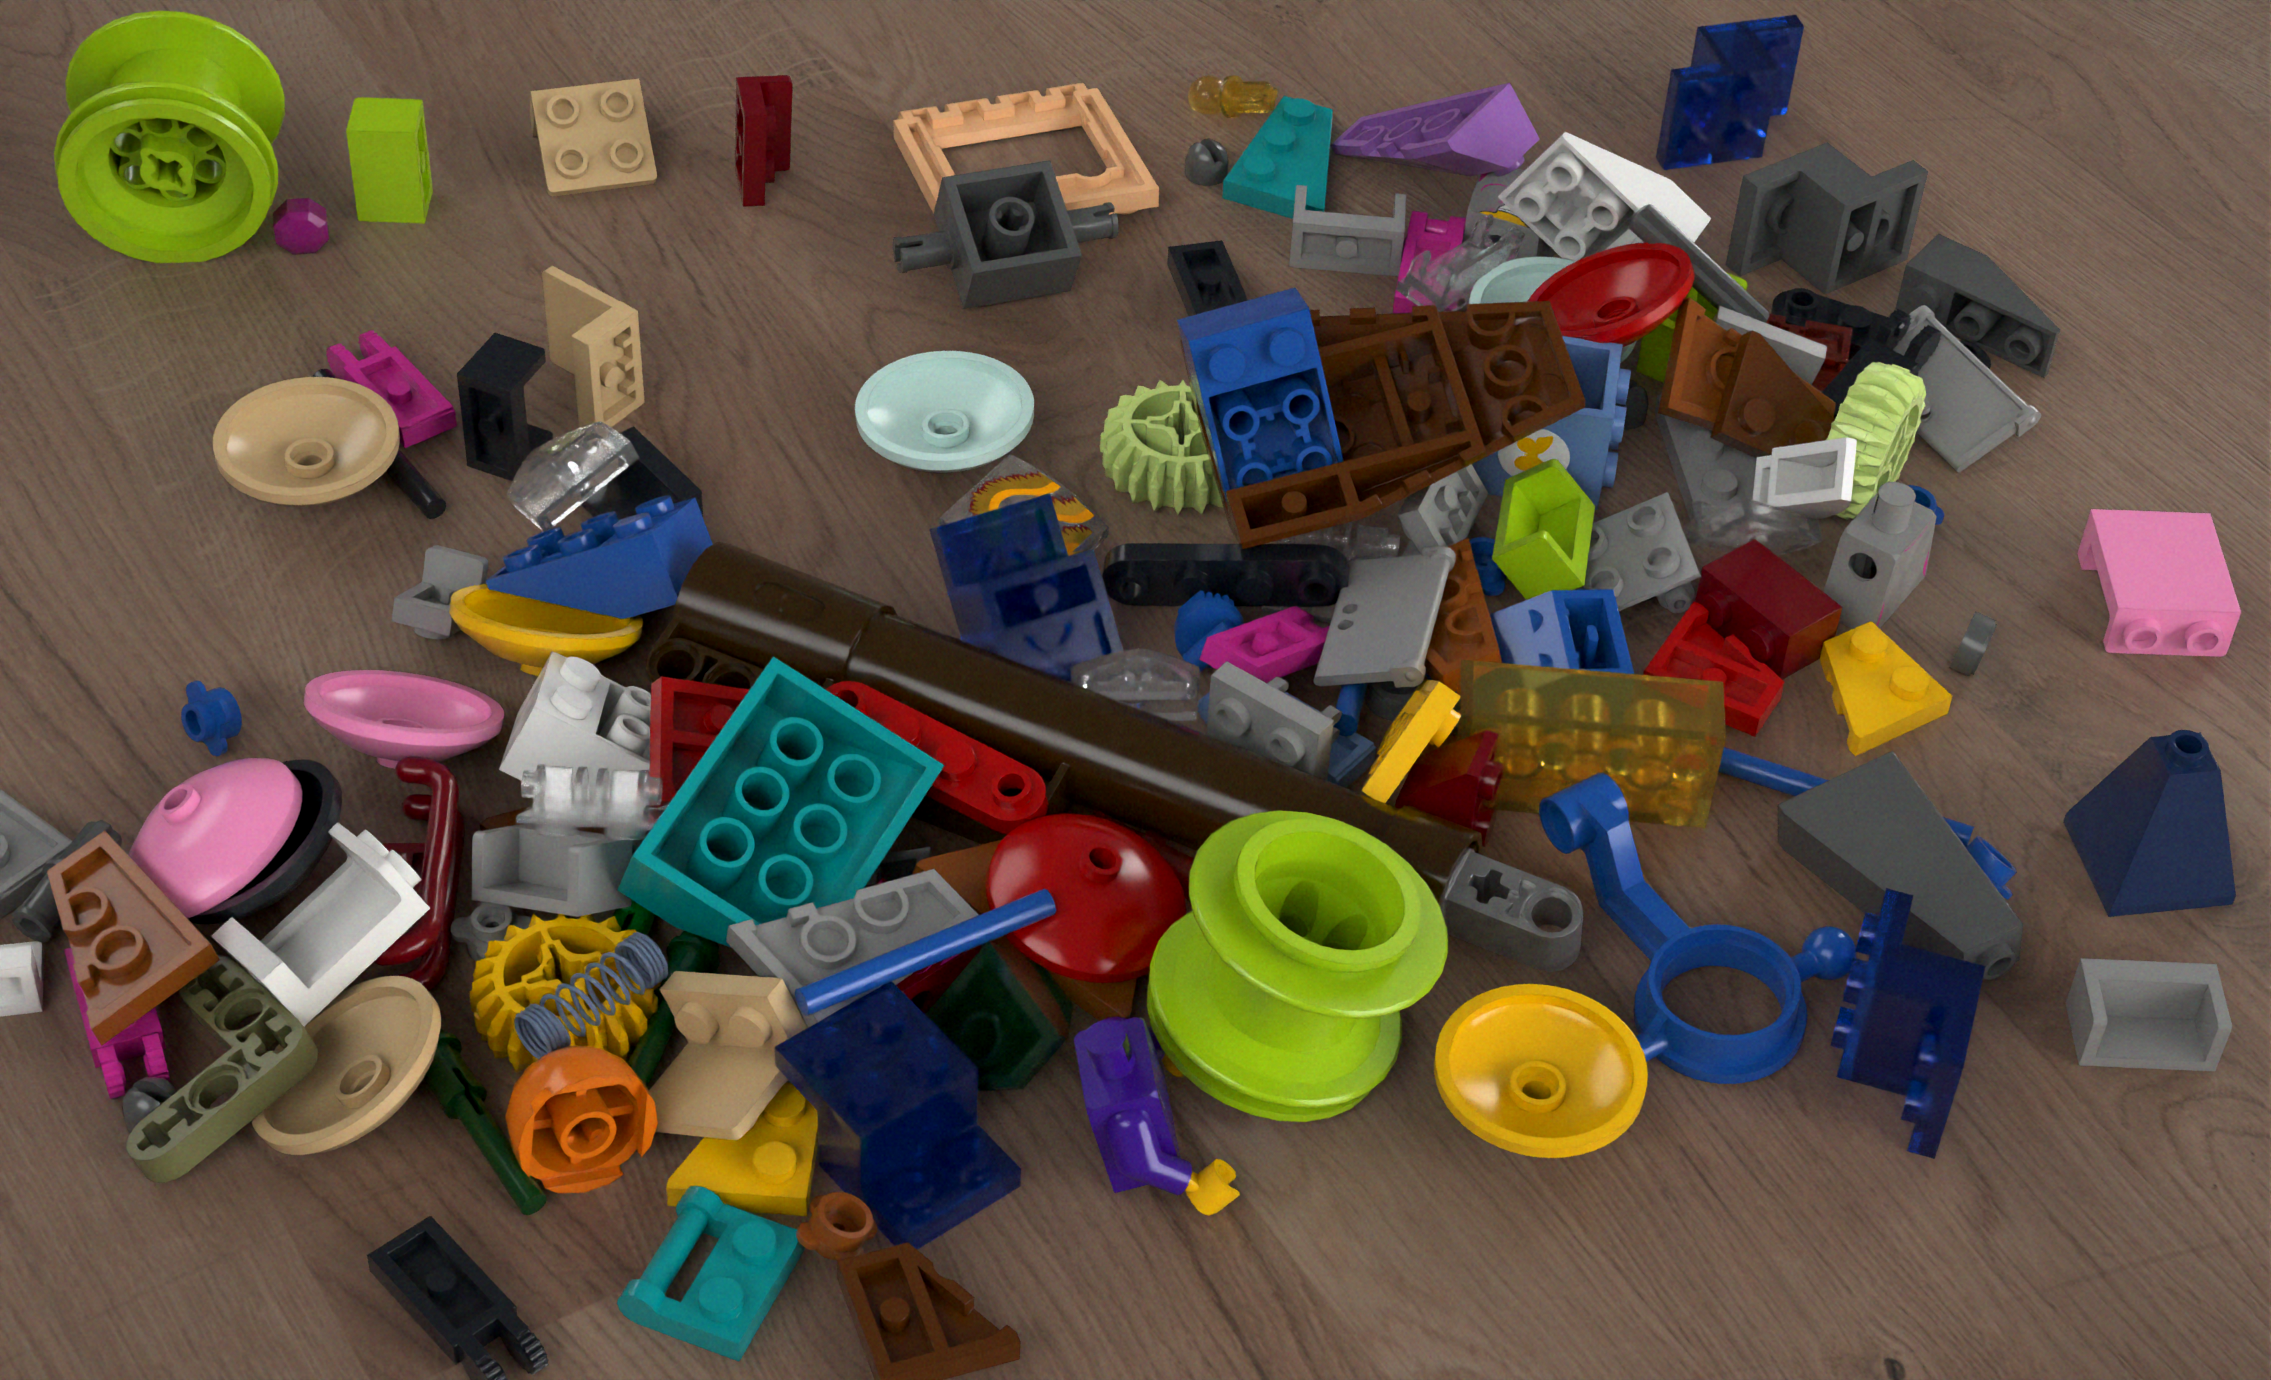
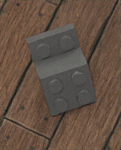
M1827 142L1743 176L1726 266L1738 276H1742L1782 259L1823 294H1828L1904 262L1908 258L1928 171L1912 160L1875 176H1870Z

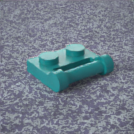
M690 1186L686 1189L676 1206L678 1218L640 1279H632L628 1282L618 1298L617 1305L625 1317L641 1326L739 1362L805 1251V1247L799 1243L796 1237L797 1229L727 1205L722 1202L719 1196L705 1187ZM702 1233L718 1238V1242L682 1301L679 1302L666 1297L665 1293Z

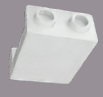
M338 822L328 833L347 854L346 862L261 941L233 917L211 935L235 962L288 1009L304 1027L430 909L413 889L421 881V878L394 850L389 852L366 829L356 837Z

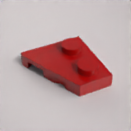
M1693 601L1644 669L1640 689L1756 737L1781 700L1785 682L1765 663L1755 660L1750 654L1749 648L1734 634L1725 639L1707 623L1709 611L1702 604Z

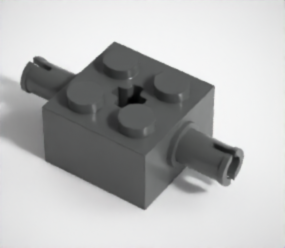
M1050 160L942 177L934 209V217L939 231L907 237H894L892 244L895 262L901 261V263H897L899 273L946 265L952 271L963 309L1068 292L1072 289L1082 257L1078 243L1104 238H1116L1119 231L1117 213L1109 215L1115 209L1111 202L1098 206L1067 210Z

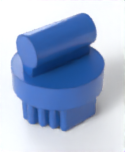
M1199 591L1178 609V616L1174 624L1176 647L1186 664L1195 673L1199 674L1205 668H1213L1200 660L1207 637L1244 624L1241 613L1234 606V601L1229 599L1228 595L1221 597L1217 593L1213 596L1211 592L1205 594L1204 591Z

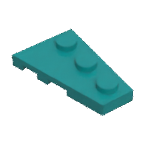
M1283 96L1223 180L1222 198L1293 219L1296 185L1307 186L1305 210L1324 212L1333 109L1313 104L1306 99Z

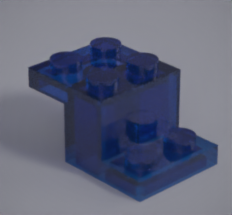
M1797 15L1697 27L1691 66L1671 69L1656 153V159L1663 170L1762 157L1770 116L1784 115L1788 109L1804 25Z
M1050 493L929 529L963 641L979 647L989 646L990 651L1077 685H1083L1129 670L1094 548L1067 553Z
M1886 888L1879 915L1865 912L1855 952L1868 955L1867 960L1852 959L1842 1001L1855 1004L1854 1009L1840 1006L1830 1046L1843 1050L1836 1077L1906 1096L1900 1120L1913 1123L1907 1151L1935 1159L1963 1071L1986 966L1902 944L1914 895Z
M892 981L774 1047L775 1066L817 1110L819 1166L845 1193L858 1197L869 1207L877 1228L894 1246L909 1242L918 1250L1021 1186V1168L977 1124L978 1068Z

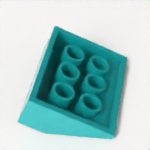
M773 656L631 857L617 891L676 928L731 947L726 942L729 925L752 919L756 926L787 917L788 909L813 902L817 909L855 898L856 890L865 888L944 765Z

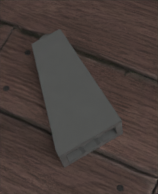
M1893 751L1778 804V843L1783 850L1958 987L1963 988L1982 978L1984 980L1996 979L2008 972L2020 960L2023 923Z

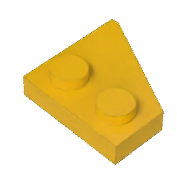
M1872 621L1823 642L1819 660L1826 680L1834 688L1832 700L1837 715L1845 716L1849 728L1847 745L1853 755L1862 754L1948 714L1953 696Z
M786 1082L758 1116L754 1126L742 1138L729 1140L704 1137L669 1177L666 1186L667 1205L676 1207L686 1189L690 1186H700L714 1192L723 1203L747 1212L807 1216L825 1103L824 1085Z

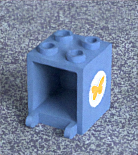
M1562 336L1586 401L1585 408L1473 463L1472 466L1488 494L1503 496L1505 479L1550 459H1557L1593 502L1595 510H1598L1602 486L1609 488L1614 486L1618 453L1610 452L1608 449L1618 450V445L1622 441L1627 407L1615 406V404L1626 405L1631 370L1620 368L1623 344L1597 343L1581 338Z

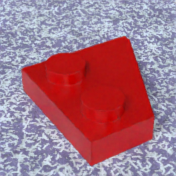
M663 676L651 684L649 807L660 808L671 802L749 692V689Z

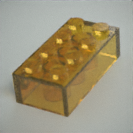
M1461 660L1457 694L1461 697L1454 707V710L1460 713L1461 717L1451 731L1449 744L1484 730L1499 733L1495 761L1504 763V772L1497 795L1493 802L1488 801L1487 807L1500 811L1539 814V804L1542 799L1597 773H1605L1615 781L1624 795L1629 812V822L1706 828L1726 740L1723 682Z

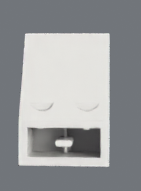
M1564 132L1498 196L1505 205L1562 259L1575 262L1610 248L1644 243L1629 229L1628 224L1637 211L1648 204L1654 205L1693 242L1696 241L1711 220L1672 180L1567 132Z
M552 651L518 711L499 770L557 799L649 802L651 693L635 686L624 687L602 676L593 664L582 658H566Z

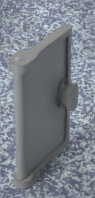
M1922 305L1909 314L1912 319L1910 320L1911 324L1908 331L1893 349L1897 353L1904 356L1911 340L1920 333L1924 326H1932L1941 331L1940 334H1942L1935 352L1918 371V377L1923 378L1926 390L1925 407L1921 415L1928 414L1929 417L1921 419L1916 433L1958 473L1963 471L2012 435L2016 434L2020 437L2038 423L2041 413L2033 405H2027L1935 318V314L1930 308Z
M1446 546L1424 547L1422 555L1350 561L1348 587L1340 590L1314 676V684L1317 686L1394 681L1395 688L1420 685L1426 673L1424 663L1448 573L1455 564V552Z

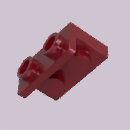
M788 75L736 77L734 168L743 207L765 206V183H774L776 171H787L790 169L793 84L791 77Z

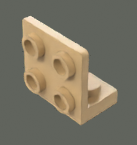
M639 78L530 92L533 137L538 136L547 192L550 196L649 185L656 182L657 171Z
M551 266L542 272L550 359L552 363L574 374L579 429L598 438L645 403L638 310L586 284L584 281Z
M674 971L659 990L675 1017L674 1020L677 1028L685 1036L688 1043L649 1090L656 1106L658 1125L655 1132L738 1140L754 1126L761 1112L783 1084L793 1076L797 1066L815 1045V1041L782 978Z

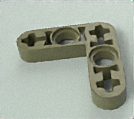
M218 956L220 961L179 990V994L197 1021L228 1051L143 1118L132 1129L127 1139L126 1149L129 1156L145 1177L154 1183L173 1181L189 1172L305 1078L318 1060L319 1050L301 1022L237 962L227 956ZM220 989L223 992H228L229 994L220 1002L213 995ZM261 1012L251 1024L242 1029L235 1030L244 1019L252 1014ZM276 1040L284 1048L278 1054L267 1049ZM237 1089L236 1093L228 1101L218 1107L209 1109L219 1096L227 1091Z

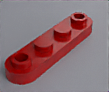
M844 681L826 688L833 695L855 707V709L944 765L940 774L926 793V796L1002 834H1008L1020 824L1031 819L1046 816L1048 800L1045 783L1034 769L863 683ZM1010 788L1022 790L1020 794L1012 797L1002 794Z

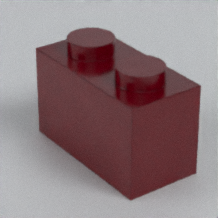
M1756 539L1703 566L1695 602L1702 604L1709 611L1707 623L1724 638L1734 634L1749 648L1750 654L1755 660L1765 663L1782 680L1820 659L1823 642L1836 636L1843 608Z

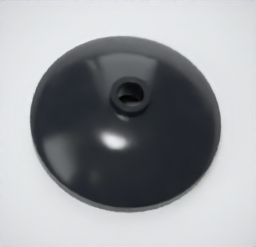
M306 759L282 762L297 777L302 789L301 810L292 832L275 857L253 880L219 905L188 918L191 923L221 924L226 923L231 917L236 921L281 901L308 878L333 839L328 831L337 822L339 823L342 807L341 786L324 765Z

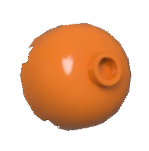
M567 1046L549 1052L529 1065L514 1084L505 1115L512 1151L521 1169L529 1178L531 1175L540 1179L545 1189L555 1193H585L611 1184L624 1175L619 1165L627 1161L636 1150L640 1157H643L652 1144L658 1125L655 1101L638 1075L623 1058L594 1046Z

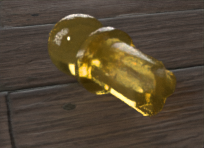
M1213 75L1201 76L1191 84L1188 91V102L1193 110L1203 114L1222 112L1227 118H1237L1242 113H1270L1275 109V100L1278 98L1277 89L1272 87L1268 81H1243L1236 75H1229L1223 80Z

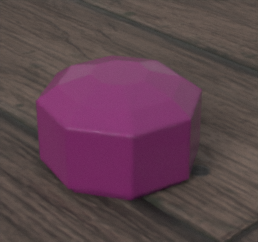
M286 199L273 212L276 244L291 254L316 253L329 240L326 208L312 199Z

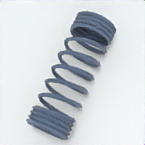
M639 932L632 933L631 936L617 944L615 953H603L600 958V964L590 963L585 969V974H573L570 979V985L565 983L559 984L555 990V995H543L540 1005L530 1004L525 1010L516 1014L514 1024L519 1039L537 1059H540L549 1052L570 1046L571 1039L567 1029L551 1011L544 1007L546 1000L555 999L559 1015L567 1028L573 1034L584 1037L586 1033L585 1024L577 1011L566 1000L559 997L562 989H570L571 997L577 1010L589 1024L600 1026L601 1017L596 1006L603 1013L614 1016L616 1007L612 997L623 1005H629L631 997L627 987L636 994L644 995L645 988H653L668 976L666 958L658 945L650 937ZM614 957L620 977L612 969L604 965L606 958ZM592 968H600L601 977L607 990L596 979L589 976ZM623 969L625 970V972L627 973V975H628L637 985L640 986L641 990L637 989V988L629 981V979H628L627 976L625 975ZM605 972L619 984L626 1000H623L614 991ZM585 978L587 990L594 1003L582 990L574 986L576 979ZM591 983L606 997L611 1011L606 1009L599 1001ZM576 993L589 1005L596 1021L586 1014L579 1003ZM561 1004L574 1016L581 1032L570 1023Z

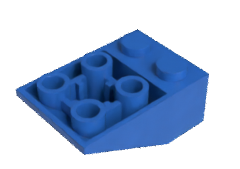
M1296 288L1177 320L1190 377L1226 503V491L1344 462L1310 310Z
M666 495L637 506L635 508L637 514L618 520L616 512L612 511L582 522L580 524L582 530L564 535L561 527H557L533 535L526 540L528 547L511 552L502 558L505 566L488 578L486 583L489 590L626 619L675 605L681 586L693 563L713 543L696 498L673 504L671 496Z
M1614 589L1551 590L1490 614L1503 670L1480 680L1469 688L1460 689L1455 692L1461 697L1453 709L1460 713L1461 717L1449 736L1474 735L1484 730L1499 734L1625 732L1635 674ZM1425 673L1427 679L1432 680L1431 677L1427 673Z

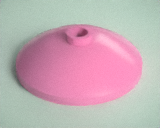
M351 670L321 675L311 680L305 687L304 706L322 728L350 748L377 757V762L388 768L395 769L397 763L406 757L429 758L437 762L456 757L485 745L497 736L503 727L504 710L494 699L470 687L435 677L396 671Z
M268 758L238 759L200 772L169 791L155 806L140 829L128 856L187 919L199 915L219 905L241 890L279 852L292 832L301 810L302 789L300 782L286 765L280 761Z

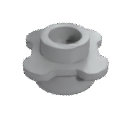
M481 902L480 906L475 908L471 915L459 917L452 922L451 935L457 942H466L469 955L477 961L485 958L488 941H504L508 925L526 929L529 927L531 918L517 915L507 905Z

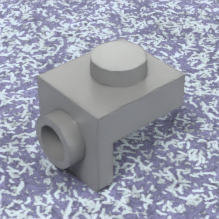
M439 545L428 548L425 552L422 582L394 597L392 621L414 627V632L425 638L446 639L461 630L449 613L451 596L462 588L486 584L488 560L482 556Z

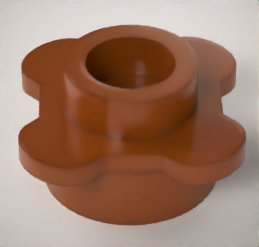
M831 1192L826 1195L815 1196L809 1205L812 1215L808 1222H802L799 1225L796 1237L803 1247L815 1250L827 1259L837 1261L864 1254L862 1247L865 1241L872 1240L875 1237L877 1224L869 1207L861 1199L845 1192Z

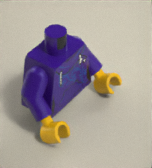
M1109 1017L1094 1023L1087 1030L1080 1031L1074 1036L1085 1107L1114 1193L1145 1185L1156 1187L1177 1196L1186 1191L1188 1198L1195 1208L1208 1216L1219 1212L1240 1196L1238 1190L1228 1185L1236 1178V1172L1227 1162L1215 1159L1199 1173H1195L1192 1171L1191 1163L1181 1159L1161 1061L1165 1068L1175 1077H1183L1184 1075L1162 1050L1152 1027H1147L1144 1019L1137 1017L1130 1019Z

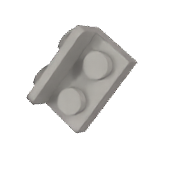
M1472 464L1406 497L1397 514L1404 533L1410 539L1402 556L1422 555L1424 547H1448L1466 539L1488 495Z

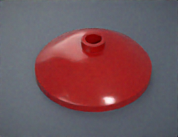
M1646 242L1628 244L1597 252L1566 266L1543 282L1533 292L1527 302L1550 301L1562 336L1581 338L1597 343L1623 344L1622 347H1625L1651 333L1681 306L1693 285L1695 273L1688 254L1679 247L1666 243L1649 244Z
M1067 813L1051 814L1020 824L1011 830L998 844L986 874V897L990 910L1042 889L1049 891L1055 902L1056 913L1008 933L1005 936L1021 953L1035 963L1052 972L1080 981L1115 983L1133 980L1150 973V962L1158 941L1171 924L1187 913L1186 900L1181 883L1170 864L1159 851L1128 828L1095 816Z

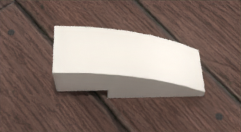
M1846 437L1772 448V455L1757 457L1751 517L1793 524L1830 517L1844 511L1851 503L1857 439Z

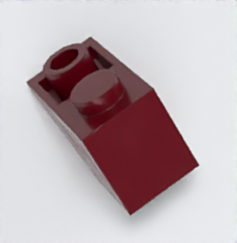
M1484 730L1419 756L1396 799L1395 807L1401 809L1404 805H1411L1479 831L1482 835V847H1486L1497 815L1496 809L1487 807L1488 801H1494L1504 772V763L1495 761L1499 733Z

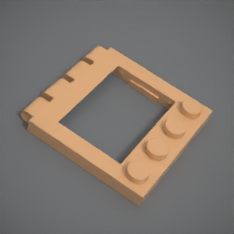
M1084 83L1047 88L1046 96H1041L1038 90L996 96L995 104L992 105L988 98L945 104L944 112L941 113L936 106L900 111L898 119L893 120L894 140L933 214L942 177L955 175L942 149L1080 126L1083 127L1107 168L1101 175L1093 177L1082 176L1078 173L1056 176L1066 209L1073 210L1111 202L1115 209L1109 215L1113 213L1127 215L1141 209L1159 207V187L1099 89H1087Z

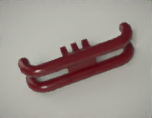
M406 757L401 759L395 767L397 778L408 784L426 785L432 790V795L412 794L407 796L402 803V812L408 819L428 821L426 843L381 844L389 852L394 850L419 875L421 881L413 889L430 909L414 923L413 928L409 932L400 936L374 963L381 966H392L409 963L422 956L419 965L415 969L407 973L387 976L412 978L420 982L430 992L443 979L449 964L452 940L451 924L455 916L465 826L463 816L457 809L459 800L458 781L449 768L433 759Z

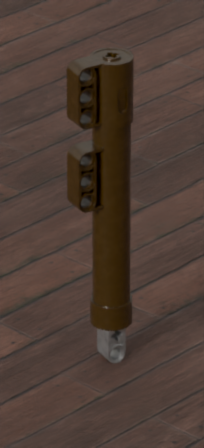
M716 542L706 548L693 563L681 586L673 618L649 652L646 660V671L650 684L663 676L750 690L773 656L824 689L844 681L863 683L1034 769L1045 783L1048 800L1046 815L1068 813L1073 802L1196 851L1199 850L1213 832L1229 821L1252 813L1280 810L1308 812L1333 818L1361 829L1385 843L1414 868L1427 883L1441 907L1448 937L1449 935L1527 966L1547 972L1560 971L1569 967L1579 955L1583 908L1581 901L1575 893L1561 885L1481 855L1483 841L1479 831L1411 805H1404L1400 809L1377 801L1364 794L900 617L890 605L728 543ZM1010 788L1002 794L1012 797L1020 794L1022 790ZM926 795L912 815L914 818L981 845L1002 840L1007 835L999 833ZM1552 924L1563 928V930L1551 933L1543 931L1538 927Z

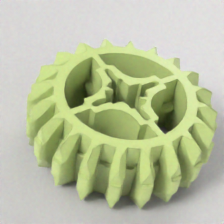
M1872 362L1864 368V371L1857 375L1854 385L1849 387L1844 402L1840 404L1838 414L1831 423V430L1826 440L1846 437L1857 439L1851 503L1844 511L1835 514L1838 517L1846 520L1848 518L1854 519L1878 493L1881 485L1887 482H1896L1900 477L1904 463L1908 460L1911 446L1915 442L1914 438L1921 423L1920 417L1925 407L1924 399L1926 397L1923 378L1911 374L1908 369L1895 364L1887 365L1881 362Z
M1183 379L1176 386H1168L1159 380L1155 389L1151 390L1144 386H1137L1134 396H1120L1118 406L1108 410V417L1104 422V432L1101 433L1100 452H1103L1102 464L1105 468V476L1114 480L1115 490L1129 492L1132 503H1139L1145 500L1150 501L1153 511H1157L1162 506L1174 507L1178 515L1182 508L1193 507L1202 514L1206 504L1209 503L1223 508L1200 431L1190 386H1187Z

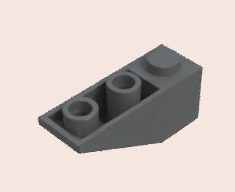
M1937 234L1906 264L1895 309L1910 314L1918 307L1926 305L1934 312L1935 318L1955 337L1972 342L1979 348L2043 378L2047 376L2060 329L1987 255L1941 234Z

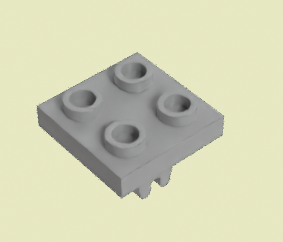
M1227 661L1211 675L1207 735L1327 780L1331 745L1340 733V730L1333 726L1340 720L1342 711L1330 705L1323 711L1318 712L1285 694L1289 687V682L1277 676L1268 683H1265Z

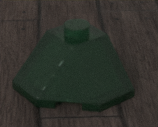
M989 941L901 1043L935 1090L941 1092L1023 1090L1068 1039L1074 1004L1046 968L1035 963L1022 952Z

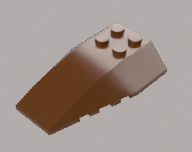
M1550 301L1467 304V311L1438 312L1436 305L1412 306V313L1376 314L1375 307L1350 308V315L1320 316V309L1310 310L1344 462L1226 491V503L1190 377L1182 340H1180L1200 431L1229 528L1242 549L1364 519L1585 408L1586 402Z

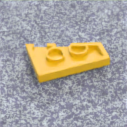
M1424 679L1386 730L1377 752L1379 757L1371 766L1369 771L1371 775L1364 783L1362 792L1372 799L1386 803L1426 745L1430 743L1439 747L1454 729L1461 714L1455 711L1453 707L1461 696L1440 681Z

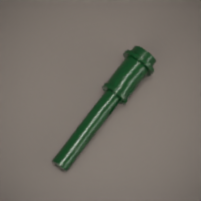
M683 931L680 936L671 939L666 951L669 958L667 963L668 976L654 990L655 996L658 997V1009L648 1019V1029L639 1038L628 1061V1065L646 1087L649 1085L676 1026L675 1017L659 989L674 971L716 973L721 962L717 942Z
M440 1029L437 1049L433 1061L424 1076L425 1081L442 1105L444 1113L451 1119L461 1120L523 1215H530L539 1211L546 1204L547 1196L535 1178L531 1175L529 1178L521 1169L512 1151L510 1141L484 1104L487 1091L478 1082L460 1055L462 1050L460 1040L453 1033Z

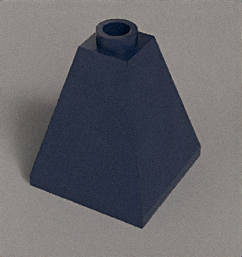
M2178 730L2171 735L2150 737L2066 813L2063 823L2108 917L2233 905L2236 891L2221 770L2209 749L2207 740L2202 736L2201 732Z

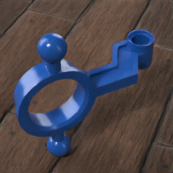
M1597 773L1542 799L1539 804L1540 821L1551 843L1565 854H1569L1579 848L1585 853L1599 906L1651 961L1649 969L1644 973L1637 986L1633 1010L1634 1022L1638 1035L1635 1037L1641 1045L1646 1062L1656 1057L1663 1064L1680 1074L1696 1080L1718 1084H1737L1755 1081L1775 1073L1789 1063L1803 1042L1807 1024V1008L1801 992V983L1813 976L1822 980H1836L1849 973L1856 961V947L1852 938L1840 928L1832 926L1820 927L1806 937L1802 946V952L1790 957L1771 939L1746 928L1718 924L1689 928L1644 880L1628 820L1627 803L1622 791L1611 777L1605 773ZM1705 966L1730 967L1749 973L1767 985L1776 996L1782 1012L1773 1024L1752 1033L1739 1035L1715 1034L1697 1029L1676 1017L1665 1005L1662 992L1671 980L1688 970Z

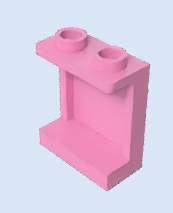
M2091 509L2077 554L2082 570L2098 571L2110 616L2103 639L2106 652L2214 657L2226 655L2241 615V610L2211 514Z

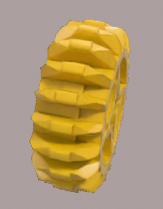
M533 913L528 928L522 929L508 925L504 941H488L485 958L476 961L473 973L474 982H472V990L470 991L471 1011L474 1012L476 1030L480 1033L481 1040L488 1041V1046L493 1051L495 1059L509 1057V1062L512 1063L516 1072L524 1070L538 1059L526 1049L517 1035L514 1024L516 1014L525 1010L530 1004L540 1005L543 995H555V990L559 984L565 983L570 985V979L573 974H585L588 964L593 962L600 964V958L603 953H615L617 944L631 936L632 933L637 932L636 929L621 931L615 916L596 923V919L592 914L581 916L579 919L568 918L564 914H557L556 919L543 921ZM614 957L606 958L604 965L612 969L620 977ZM592 968L589 976L596 979L607 990L601 977L600 968ZM623 969V971H624L625 975L627 976V978L629 979V981H630L637 989L641 990L640 986L637 985V984L627 975V973H626L625 970ZM605 972L614 991L623 1000H626L619 984ZM585 978L576 979L574 986L582 990L594 1003L587 990ZM661 982L653 988H645L644 995L636 994L627 987L631 997L629 1005H623L612 997L616 1007L614 1016L603 1013L596 1006L601 1017L600 1026L589 1024L577 1010L572 1000L570 989H562L559 997L566 1000L577 1011L585 1024L586 1033L584 1037L573 1034L567 1028L559 1015L555 999L546 1000L544 1007L563 1023L570 1035V1046H594L617 1055L626 1061L629 1046L636 1047L639 1038L648 1029V1019L658 1009V997L655 996L654 990L661 985ZM591 983L599 1001L606 1009L611 1011L606 997ZM576 993L579 1003L586 1014L596 1021L589 1005ZM561 1004L570 1023L581 1032L574 1016Z

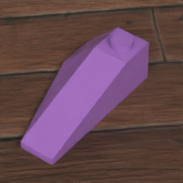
M1506 83L1360 117L1330 146L1337 155L1465 176H1475L1494 172L1496 176H1503L1514 171L1524 163L1523 155L1540 138L1511 84Z

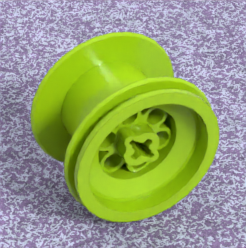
M158 10L134 13L112 20L90 34L79 45L69 63L65 88L66 101L71 114L68 115L58 132L54 149L58 188L65 207L76 223L91 237L110 249L135 259L153 263L204 262L224 256L242 246L257 232L265 220L278 187V163L272 144L280 133L284 119L285 94L279 75L268 57L251 40L233 28L211 18L187 12Z
M1280 810L1252 813L1229 821L1213 832L1197 851L1189 875V898L1193 911H1190L1171 924L1158 941L1152 956L1147 991V1010L1152 1030L1162 1050L1176 1068L1199 1089L1225 1105L1250 1115L1276 1121L1308 1122L1331 1118L1352 1109L1385 1079L1397 1060L1402 1043V1017L1400 1010L1412 1006L1429 993L1441 976L1448 954V933L1441 907L1427 883L1406 860L1385 843L1363 830L1344 822L1308 812Z

